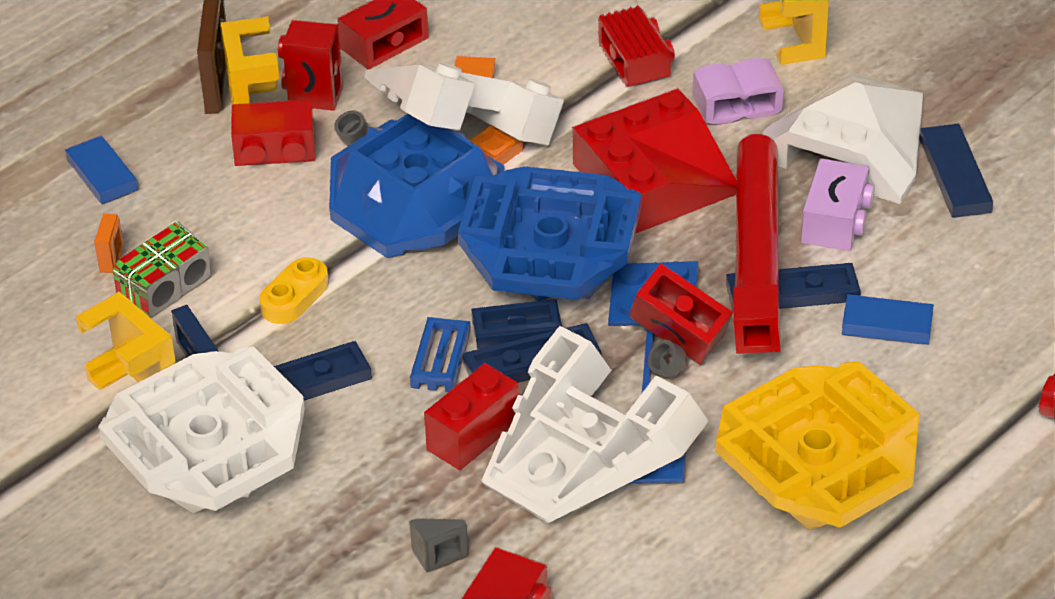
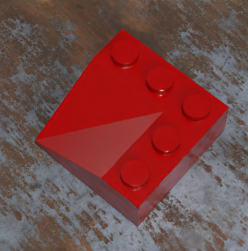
M678 88L572 127L573 165L579 172L608 175L619 181L628 190L632 188L642 194V207L635 234L736 195V178L701 113Z

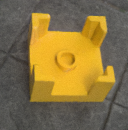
M780 0L759 5L758 20L764 30L793 26L802 42L801 45L783 47L776 51V57L780 65L825 58L829 0Z
M268 16L221 23L232 104L250 103L249 94L276 90V81L279 79L276 54L266 53L243 56L240 38L270 34Z
M120 291L76 316L77 327L81 333L109 320L113 348L87 362L85 365L87 380L97 389L102 390L128 374L137 382H140L176 363L172 336Z

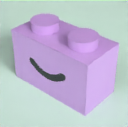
M820 158L803 210L801 243L851 251L855 235L862 236L864 232L867 211H864L863 208L870 209L873 201L875 185L868 183L869 166Z

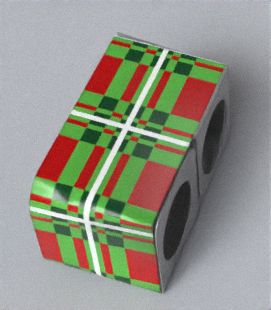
M179 221L178 223L175 222L117 261L113 269L116 293L120 291L146 315L152 318L210 278L208 247Z

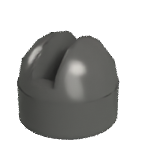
M355 110L344 112L337 118L334 124L338 137L347 145H351L365 136L369 129L363 114Z
M661 340L652 347L648 356V365L652 372L660 376L677 377L687 365V356L679 345L669 340ZM669 353L672 355L671 361L666 358Z

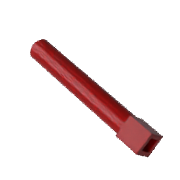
M764 134L748 135L737 146L736 265L733 293L736 354L781 352L778 149L775 141Z

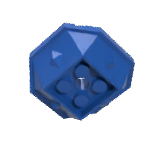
M406 114L399 120L390 119L377 128L369 127L368 133L331 157L330 220L386 258L403 255L405 250H424L445 245L458 236L459 226L475 176L488 173L494 176L505 171V166L488 156L480 147L467 140L464 133L448 128L430 126L410 114Z
M524 166L505 170L494 176L490 173L475 176L459 226L458 242L493 291L529 294L536 301H542L548 297L579 300L580 298L590 299L608 277L628 263L642 207V194L632 188L628 190L619 181L602 174Z

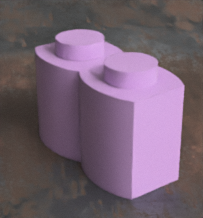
M751 58L737 62L732 66L728 64H710L695 70L693 73L692 94L706 123L727 124L737 121L742 117L757 119L773 116L782 111L784 88L768 59Z

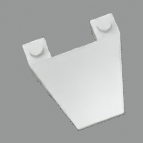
M438 62L436 68L424 65L369 69L365 72L364 78L379 91L385 92L386 89L390 90L388 98L391 101L398 102L399 98L402 99L400 108L404 112L430 126L460 130L465 113H470L520 141L549 145L564 102L560 97L550 93V85L541 81L528 79L527 84L467 74L462 73V69L444 62Z
M559 326L533 359L528 370V374L531 376L524 395H518L512 408L516 413L508 432H502L481 482L485 487L543 521L550 523L682 457L709 421L689 392L658 376L654 377L626 415L591 397L612 370L591 341Z

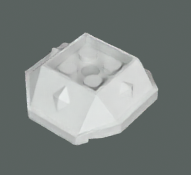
M254 346L237 348L234 353L214 351L193 354L117 393L109 407L107 416L102 419L99 425V433L103 443L149 493L167 497L193 514L204 508L216 511L240 497L248 498L251 491L294 468L305 411L304 398Z

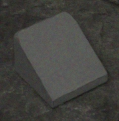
M419 518L409 521L411 548L426 572H431L469 556L467 524L464 519Z

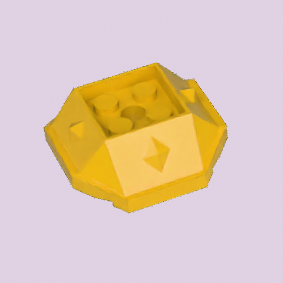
M860 361L840 363L839 367L823 365L794 367L723 406L716 437V453L757 491L758 495L764 497L774 508L789 512L806 529L809 530L827 524L841 528L913 486L920 413Z

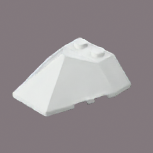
M849 71L768 126L762 134L772 138L777 145L778 167L787 169L800 148L844 162L869 166L868 183L875 185L874 196L901 204L916 180L923 93Z

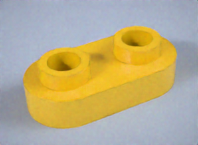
M310 257L299 258L290 263L262 290L259 297L262 316L267 321L275 324H286L298 319L327 290L329 282L326 265L322 261Z

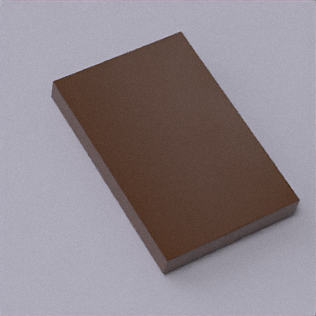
M203 0L197 57L205 114H219L222 106L226 61L221 23L227 22L224 0Z

